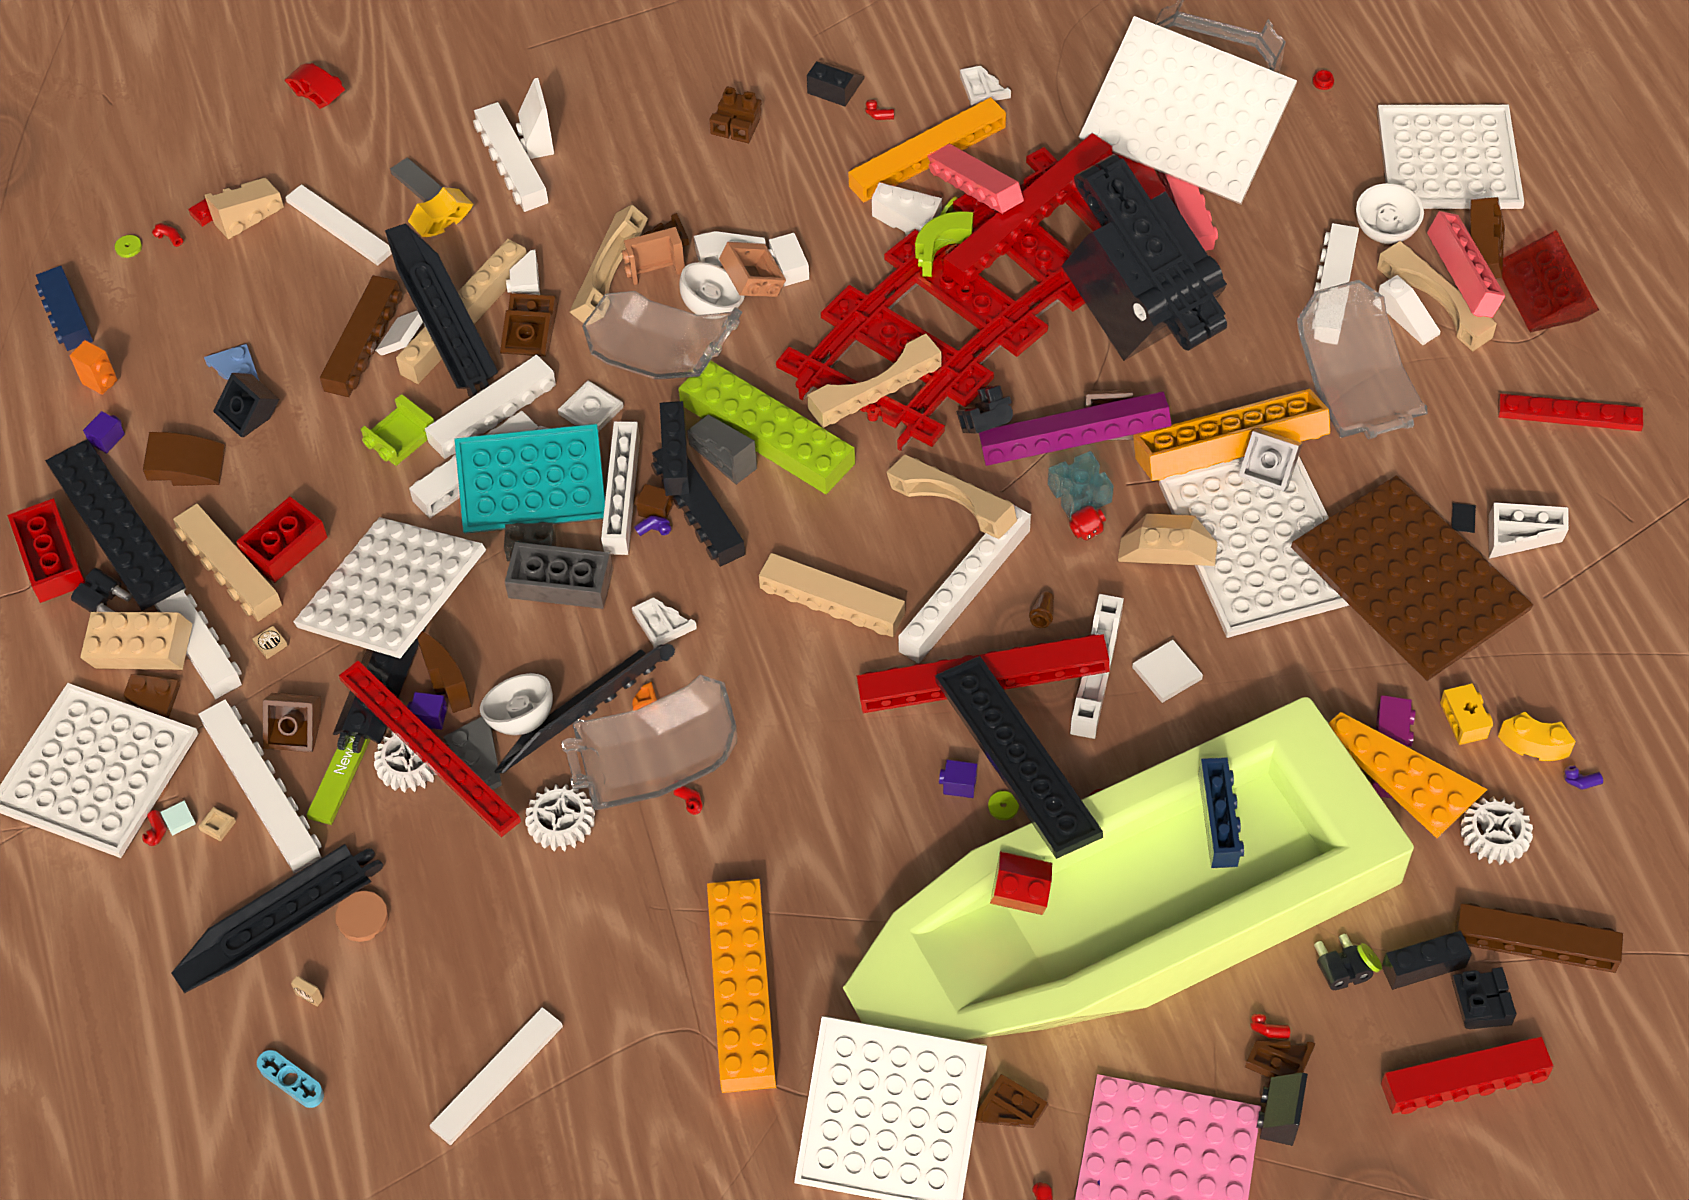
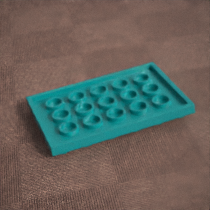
M597 424L454 438L464 534L601 520L604 518L605 494Z

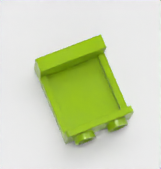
M402 394L395 399L397 409L371 430L366 426L361 428L362 441L369 449L373 448L384 461H390L395 466L428 440L425 428L434 423V419Z

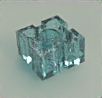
M1091 451L1074 457V463L1071 465L1064 461L1048 469L1047 485L1056 498L1061 497V507L1069 519H1071L1072 513L1087 505H1092L1097 509L1112 503L1114 485L1105 472L1099 474L1100 464Z

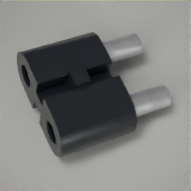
M94 568L85 577L86 581L84 584L80 583L73 591L71 601L89 612H115L107 607V601L112 600L117 595L128 602L132 595L121 588L120 581L102 570Z
M1347 934L1339 936L1343 946L1341 953H1337V951L1328 953L1322 941L1314 944L1320 956L1317 964L1330 989L1335 991L1347 988L1348 984L1352 982L1354 985L1366 982L1374 974L1360 956L1357 948L1358 945H1352Z

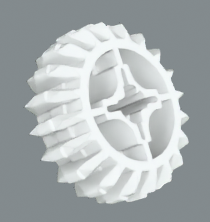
M393 731L391 738L384 736V744H378V752H375L374 767L377 770L378 777L383 780L386 786L391 785L394 791L401 787V790L405 793L408 788L415 792L416 786L419 785L425 789L426 781L433 783V775L437 774ZM408 754L410 755V759H409V763H410V764H409V765H408V763H407Z
M555 784L554 790L550 791L545 787V794L537 792L536 800H530V808H526L527 817L525 819L528 833L533 836L536 844L541 842L544 849L551 845L553 851L558 846H561L562 850L565 851L566 845L571 844L575 848L577 840L584 843V835H590V827H594L595 811L592 808L591 800L587 799L584 791L579 793L576 786L570 790L567 784H565L563 789H559ZM567 805L575 807L580 813L568 809ZM540 822L552 826L553 830L545 828Z
M1494 796L1490 798L1489 802L1484 798L1480 800L1479 804L1474 802L1471 808L1466 810L1461 822V836L1465 837L1463 841L1464 846H1471L1469 849L1470 854L1477 852L1479 853V860L1486 857L1489 864L1494 859L1501 865L1504 860L1511 863L1514 861V858H1521L1523 853L1528 850L1529 843H1531L1533 834H1531L1533 825L1528 824L1530 819L1529 816L1523 815V808H1514L1515 802L1509 805L1505 803V798L1497 802ZM1477 822L1481 825V829L1484 831L1483 835L1480 834L1477 828ZM1510 826L1514 829L1517 839L1512 836L1513 833L1509 829Z

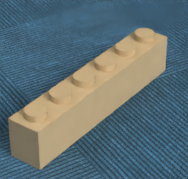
M195 504L173 519L176 525L174 532L182 542L184 540L187 541V546L194 556L199 555L201 557L200 561L207 571L212 570L215 573L213 575L221 586H227V592L234 601L239 600L242 603L240 606L247 616L252 615L259 622L282 606L276 590L198 504Z
M773 553L770 554L759 574L760 589L766 593L782 596L790 602L804 604L812 610L823 611L837 619H845L856 626L867 627L880 635L894 637L905 615V601Z

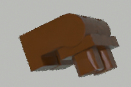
M727 86L718 104V110L716 113H712L709 119L710 133L728 139L731 135L732 140L749 144L761 118V99H757L755 93L749 91L744 92L743 95L737 94L735 88ZM724 125L725 131L719 130L718 127ZM744 130L745 136L739 135L738 132Z

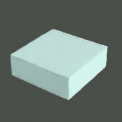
M185 801L161 812L172 836L196 824Z

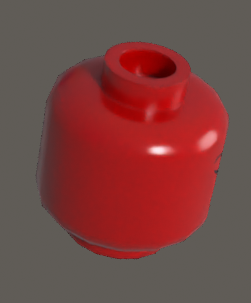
M1087 505L1071 514L1069 526L1077 539L1081 538L1087 541L1104 531L1103 522L1106 521V518L1100 508L1095 510L1093 506Z

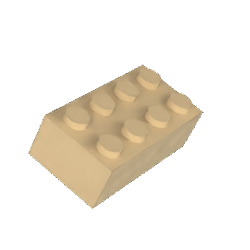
M91 612L80 658L97 669L183 670L192 623L178 612Z

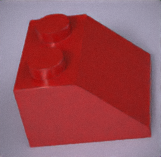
M1000 851L990 904L1043 915L1049 900L1053 863Z

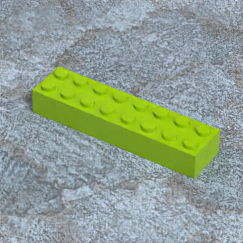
M709 359L678 388L680 401H683L686 409L702 419L710 415L755 441V451L826 495L855 465V448Z

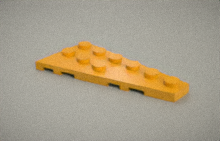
M1342 712L1328 723L1356 764L1436 838L1443 834L1488 790Z

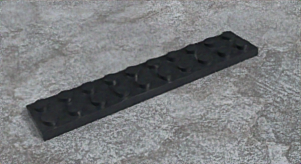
M88 439L45 460L47 466L141 611L186 588L184 582Z
M980 656L935 675L937 685L1056 859L1103 838L1101 827Z

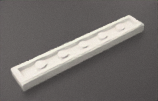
M302 184L286 196L287 203L377 266L392 254L388 244Z
M542 1007L429 1125L431 1130L451 1146L563 1027L562 1023Z

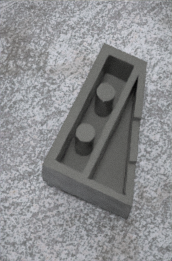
M707 415L687 430L689 445L736 485L757 469L755 441L721 421Z

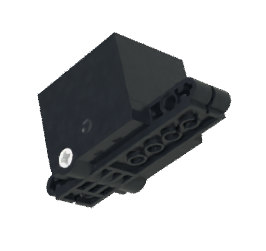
M1115 154L1074 176L1075 185L1102 227L1089 233L1064 262L1062 268L1123 361L1170 334H1173L1184 350L1189 351L1227 328V321L1224 317L1226 313L1216 300L1227 286L1223 279L1221 268L1211 256L1207 255L1167 192L1165 191L1150 200L1123 158L1120 159Z

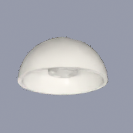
M1386 183L1370 187L1361 194L1356 206V217L1362 231L1374 241L1384 244L1402 242L1411 237L1421 225L1424 216L1423 205L1418 196L1408 188L1397 184Z
M695 262L688 264L682 270L679 281L680 294L685 305L696 315L707 319H719L732 314L742 304L744 296L739 295L724 269L709 263Z
M529 673L511 677L496 685L486 694L480 705L481 716L489 726L500 733L507 735L527 734L537 729L550 713L553 701L551 685L546 677L539 674Z

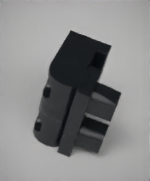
M1000 385L978 389L981 402L975 404L976 408H963L956 411L962 433L977 434L1006 424L1013 417V410L1008 405L1012 403L1010 396H1003Z
M1503 967L1492 968L1491 972L1486 973L1473 970L1452 976L1453 988L1466 1029L1511 1026L1517 1014L1511 993L1508 992L1509 986Z

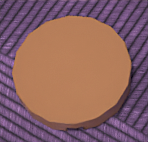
M359 891L348 896L340 902L335 913L336 925L339 931L347 939L357 942L369 941L375 938L376 934L385 929L389 919L388 909L383 899L374 892Z

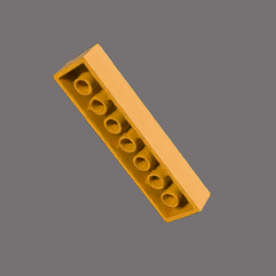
M1311 389L1298 391L1172 424L1170 427L1134 434L1135 459L1152 481L1163 480L1176 474H1186L1188 471L1208 468L1214 464L1227 463L1233 459L1244 457L1252 431L1256 428L1299 442L1308 439H1318L1321 436L1330 434L1329 409Z
M760 879L707 883L719 1075L722 1093L776 1088Z

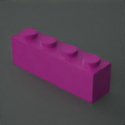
M1381 695L1377 708L1376 731L1406 747H1412L1414 732L1409 731L1410 725H1414L1415 710H1411L1412 700ZM1371 780V785L1380 797L1394 799L1375 780Z

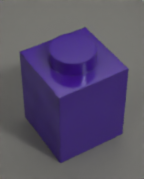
M102 411L83 430L91 445L106 454L125 435L119 418Z
M415 692L413 700L409 701L407 708L428 728L442 730L448 710L445 697Z
M947 760L946 769H941L939 784H943V794L974 798L977 764Z

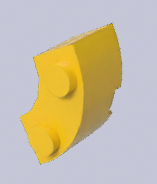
M443 187L433 199L425 203H417L408 222L422 237L436 236L444 233V228L453 222L457 225L468 214L474 204L460 189Z
M1526 712L1503 721L1498 735L1499 739L1512 751L1522 756L1526 754L1537 757L1539 761H1556L1569 757L1576 742L1562 722L1542 723L1530 717Z

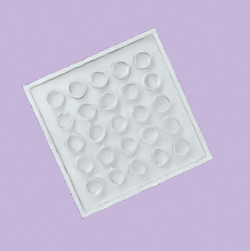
M1378 105L1377 116L1386 183L1401 185L1414 192L1422 202L1423 209H1471L1472 199L1491 197L1499 198L1501 209H1523L1524 197L1509 105Z
M379 517L293 622L300 629L401 658L486 549L479 542Z
M67 683L0 784V813L121 858L199 733L196 728Z
M822 1016L794 1183L881 1200H963L987 1045Z

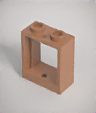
M727 242L719 257L721 264L741 296L777 297L786 282L785 277L765 244ZM744 266H755L761 277L750 276Z

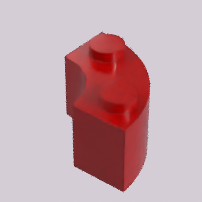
M313 63L300 65L284 79L298 97L308 98L319 109L329 105L345 90L338 77L331 76Z

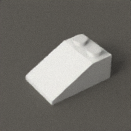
M535 78L518 113L520 123H516L518 136L523 135L520 142L524 150L527 151L529 159L554 154L547 109L539 79Z

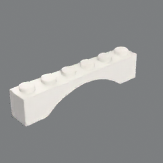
M1099 594L1091 634H1104L1109 665L1111 667L1124 598ZM1109 672L1082 677L1073 710L1070 734L1095 739Z

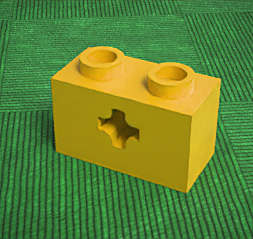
M1473 683L1444 690L1440 704L1458 745L1488 738L1493 721L1491 715L1486 713L1483 707L1482 696L1480 692H1476Z

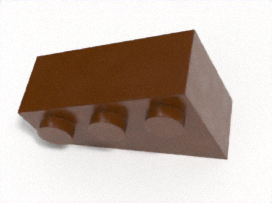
M1499 198L1472 199L1471 238L1495 279L1502 278L1505 224Z

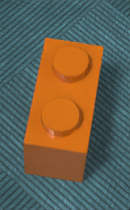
M84 340L69 355L81 383L103 395L118 380L106 351Z

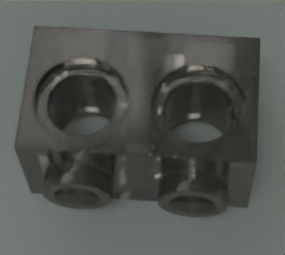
M546 522L505 524L504 551L507 561L511 559L515 542L556 547L554 524Z

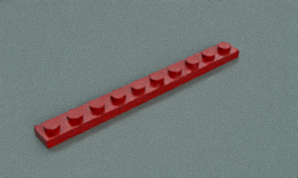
M360 661L355 662L339 675L340 681L501 838L521 822L520 816Z

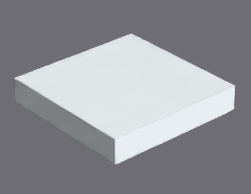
M416 310L398 317L375 351L380 355H385L407 347L423 323L418 311Z
M588 380L558 409V414L576 426L597 424L599 432L624 405L622 401Z
M1174 640L1135 661L1132 666L1162 703L1199 682L1203 677V674Z

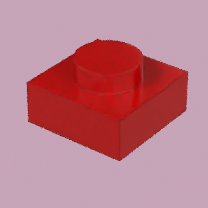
M206 198L188 209L190 215L202 227L213 221Z

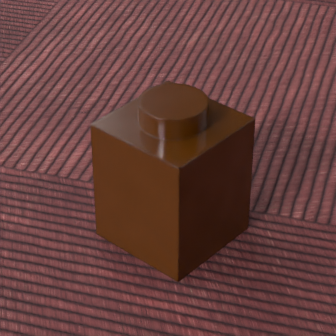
M645 484L642 491L638 492L635 497L638 516L644 518L657 516L667 519L673 507L672 496H666L665 489Z

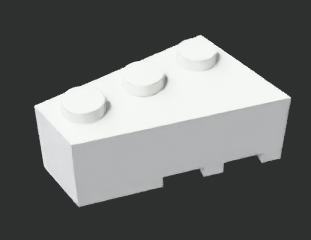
M880 182L872 196V216L892 228L897 227L905 232L906 236L915 229L920 232L924 225L940 216L942 212V198Z
M1494 503L1489 513V559L1562 542L1569 530L1568 508Z

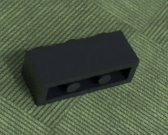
M1460 930L1387 952L1382 963V969L1391 989L1394 990L1466 968L1472 953Z

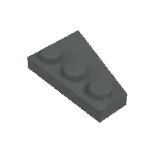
M483 717L444 736L447 746L492 790L502 786L500 773L495 774L494 772L498 767L491 726L486 723Z

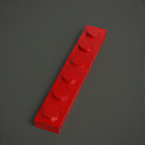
M1500 394L1498 399V418L1642 431L1643 407Z

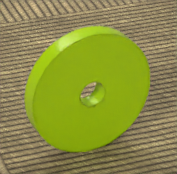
M956 196L948 202L940 215L951 213L954 210L953 201L958 199Z
M126 235L119 238L114 247L119 256L129 258L141 251L142 243L137 236Z
M1000 791L990 797L988 809L994 818L1009 820L1018 813L1019 804L1012 793Z
M1361 943L1357 948L1364 962L1374 972L1382 970V964L1377 955L1369 946Z

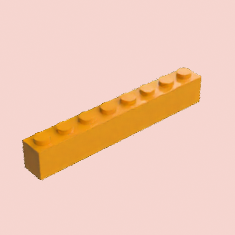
M991 97L981 101L977 105L943 121L941 124L927 129L920 135L908 139L899 146L891 148L878 157H874L870 161L853 168L848 172L849 187L864 203L872 199L879 182L896 186L927 170L930 164L928 155L945 145L951 144L960 150H964L1006 128V112Z

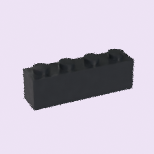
M683 401L662 402L659 404L666 496L690 494Z

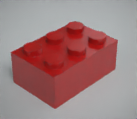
M289 496L236 542L240 552L249 562L272 582L276 583L328 537L323 522Z

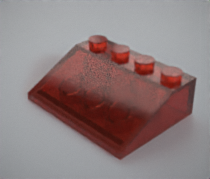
M1557 230L1503 258L1502 279L1530 333L1577 322L1599 311Z

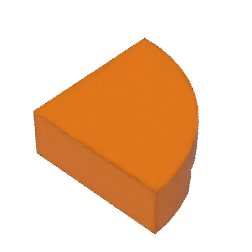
M652 682L643 685L633 698L634 713L658 707Z

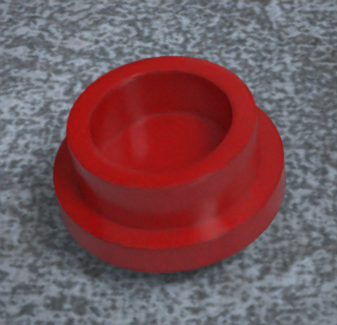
M1320 70L1313 77V85L1317 89L1328 90L1334 85V77L1330 71Z

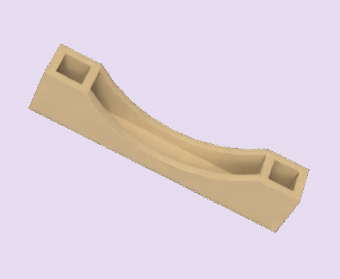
M633 205L615 214L569 311L584 325H588L603 317L610 301L609 288L612 278L623 259L622 250H625L624 240L639 237L648 220Z
M1399 241L1380 254L1377 269L1389 279L1398 275L1409 286L1415 287L1436 299L1452 318L1456 337L1470 350H1476L1493 338L1497 323L1490 317H1477L1472 314L1459 289L1453 287L1441 274L1432 269L1426 261L1418 257L1411 248Z
M924 334L907 343L899 359L879 376L850 385L827 384L808 394V409L823 428L830 424H835L841 418L856 413L862 407L875 403L885 395L894 393L899 388L917 381L928 373L936 371L941 367V351L928 335Z
M904 455L887 471L891 489L908 497L938 496L954 500L973 513L982 532L997 539H1000L1017 522L1015 507L1009 500H1003L994 496L989 491L981 490L973 484L957 479L954 475L944 473L934 466L931 467L917 458Z

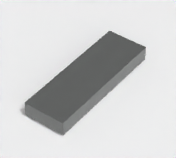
M405 158L390 168L391 174L423 202L433 199L442 189L437 182L409 158Z

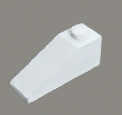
M718 231L694 236L695 251L699 262L713 264L718 267L723 266L719 257L727 242L765 244V239L762 237Z
M1396 275L1380 285L1376 303L1417 341L1424 345L1440 335L1441 331L1415 291L1404 280Z

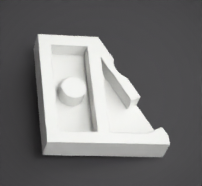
M982 66L960 70V78L971 106L977 105L979 102L990 97L994 101L1011 98V90L1008 87L1004 89L1000 86L999 80L989 75Z
M655 598L632 607L633 615L654 648L697 629L694 620L683 618L679 615L678 611L664 606L661 601Z

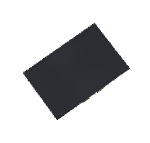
M1453 503L1452 528L1455 531L1475 533L1476 505Z

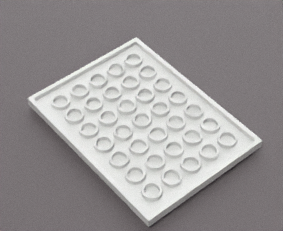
M1134 16L1079 138L1084 140L1093 133L1112 145L1113 153L1241 205L1294 91L1297 80Z
M1299 456L1289 487L1284 492L1238 477L1244 457L1159 480V486L1172 515L1196 516L1218 543L1215 566L1195 565L1227 638L1349 606L1291 548L1294 540L1329 519Z

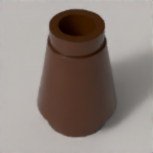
M1040 593L1029 613L1031 624L1037 628H1046L1053 621L1054 596L1051 593Z

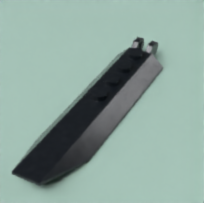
M406 223L385 230L396 270L456 388L467 389L469 398H472L478 394L475 385L480 384L481 391L489 386L487 380L496 375L498 370L438 253Z
M418 639L414 640L401 658L366 649L361 663L397 698H399L418 649ZM350 690L333 732L335 736L340 734L337 749L345 750L351 736L355 737L352 744V751L354 753L361 752L365 740H368V738L377 744H381L387 726Z
M661 644L648 653H645L642 649L638 650L550 713L537 729L527 734H522L496 768L495 774L506 772L583 715L588 717L598 710L597 705L603 701L608 703L617 697L616 692L622 687L627 689L637 682L635 678L641 674L647 675L656 668L654 664L657 662L671 659L670 657H673L676 649L670 644Z
M345 844L208 928L171 974L182 991L186 993L236 968L371 883L368 877H372L381 871L384 867L383 863L377 859L361 868L360 865H365L374 858L375 852L373 849H366L353 857Z

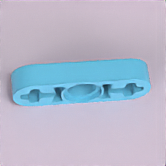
M268 1050L260 1054L257 1059V1067L260 1073L305 1107L313 1108L323 1101V1089L319 1082L276 1051ZM267 1061H274L277 1068L280 1069L277 1073L271 1066L266 1067L265 1063ZM295 1073L298 1075L295 1083L291 1085L283 1083V1079L287 1074ZM304 1085L307 1090L311 1092L314 1090L316 1095L314 1097L310 1095L307 1097L301 1087Z

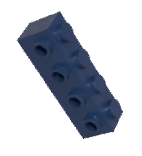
M1228 757L1201 759L1198 776L1211 868L1238 867L1240 857H1244L1243 840H1239L1238 834L1241 832L1240 817H1236L1235 809H1237V795L1232 792V786L1234 785L1233 770H1229Z

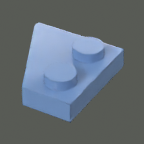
M247 344L204 357L207 366H212L224 379L228 380L231 373L252 374L259 380Z

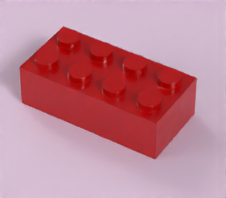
M54 498L7 515L31 586L40 603L72 592L80 583L84 584L85 579L62 514Z

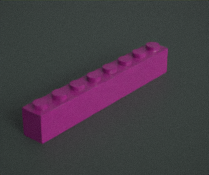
M1163 391L991 428L980 432L979 438L985 465L988 466L1166 428L1172 425L1169 406Z

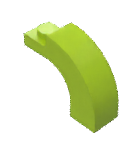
M973 212L946 213L932 219L923 226L915 243V258H919L918 267H923V276L932 277L934 255L940 248L949 244H961L972 235Z

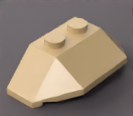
M1146 514L1121 538L1118 561L1215 566L1218 543L1196 516Z

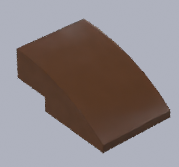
M510 293L508 310L505 312L500 347L501 354L546 357L558 303L555 296Z
M149 432L143 472L147 481L171 480L173 486L220 485L225 445L192 435Z
M422 631L417 639L435 694L447 695L453 713L472 707L464 678L456 662L439 642Z

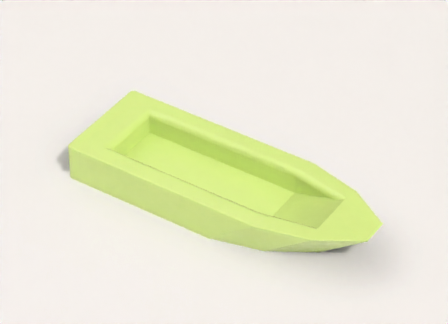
M1302 697L1082 799L1086 808L1103 830V838L1056 859L1033 824L1030 823L970 851L892 913L843 989L862 1023L956 1040H971L1044 1030L1147 1008L1400 885L1404 879L1414 845L1314 702L1308 697ZM1228 757L1229 770H1233L1234 774L1232 792L1237 795V809H1235L1236 817H1240L1241 832L1238 834L1239 840H1243L1244 857H1240L1238 867L1211 868L1198 773L1201 759ZM1000 851L1053 863L1049 900L1043 915L990 904Z

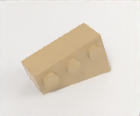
M266 178L241 184V188L223 189V193L217 195L205 194L213 222L227 239L238 235L284 208L280 193Z

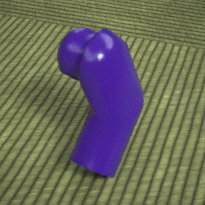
M650 516L634 526L640 536L651 529L659 531L661 535H667L671 532L670 522L666 518Z
M1568 766L1564 770L1565 774L1563 777L1565 781L1583 790L1603 784V777L1600 772L1584 776L1579 773V769L1576 766Z

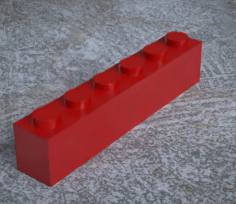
M1541 1036L1387 1072L1384 1074L1381 1086L1391 1113L1401 1112V1114H1409L1417 1110V1108L1424 1106L1435 1108L1449 1100L1460 1102L1475 1094L1486 1096L1500 1088L1506 1087L1507 1090H1511L1521 1086L1522 1083L1530 1081L1534 1084L1541 1083L1548 1079L1554 1065Z

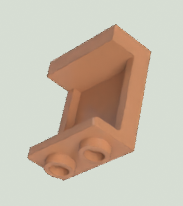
M676 227L624 240L625 250H622L624 263H627V265H624L626 277L631 278L633 285L638 284L637 274L671 265L674 266L677 275L682 273L685 267L683 248Z

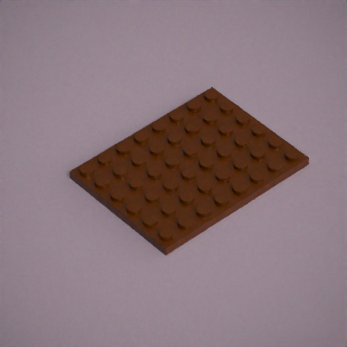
M1397 475L1297 538L1291 545V548L1426 681L1529 612L1534 605Z

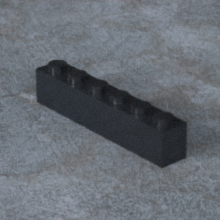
M662 448L652 452L653 462L651 467L656 476H661L664 486ZM688 458L690 494L673 495V501L678 509L682 508L684 511V518L689 526L693 525L695 528V534L699 542H704L707 546L706 551L710 559H715L721 567L745 555L744 540Z

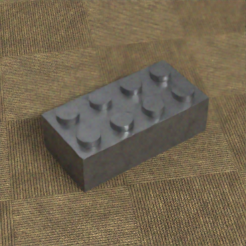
M515 542L505 578L508 598L604 609L613 571L611 555L609 552Z

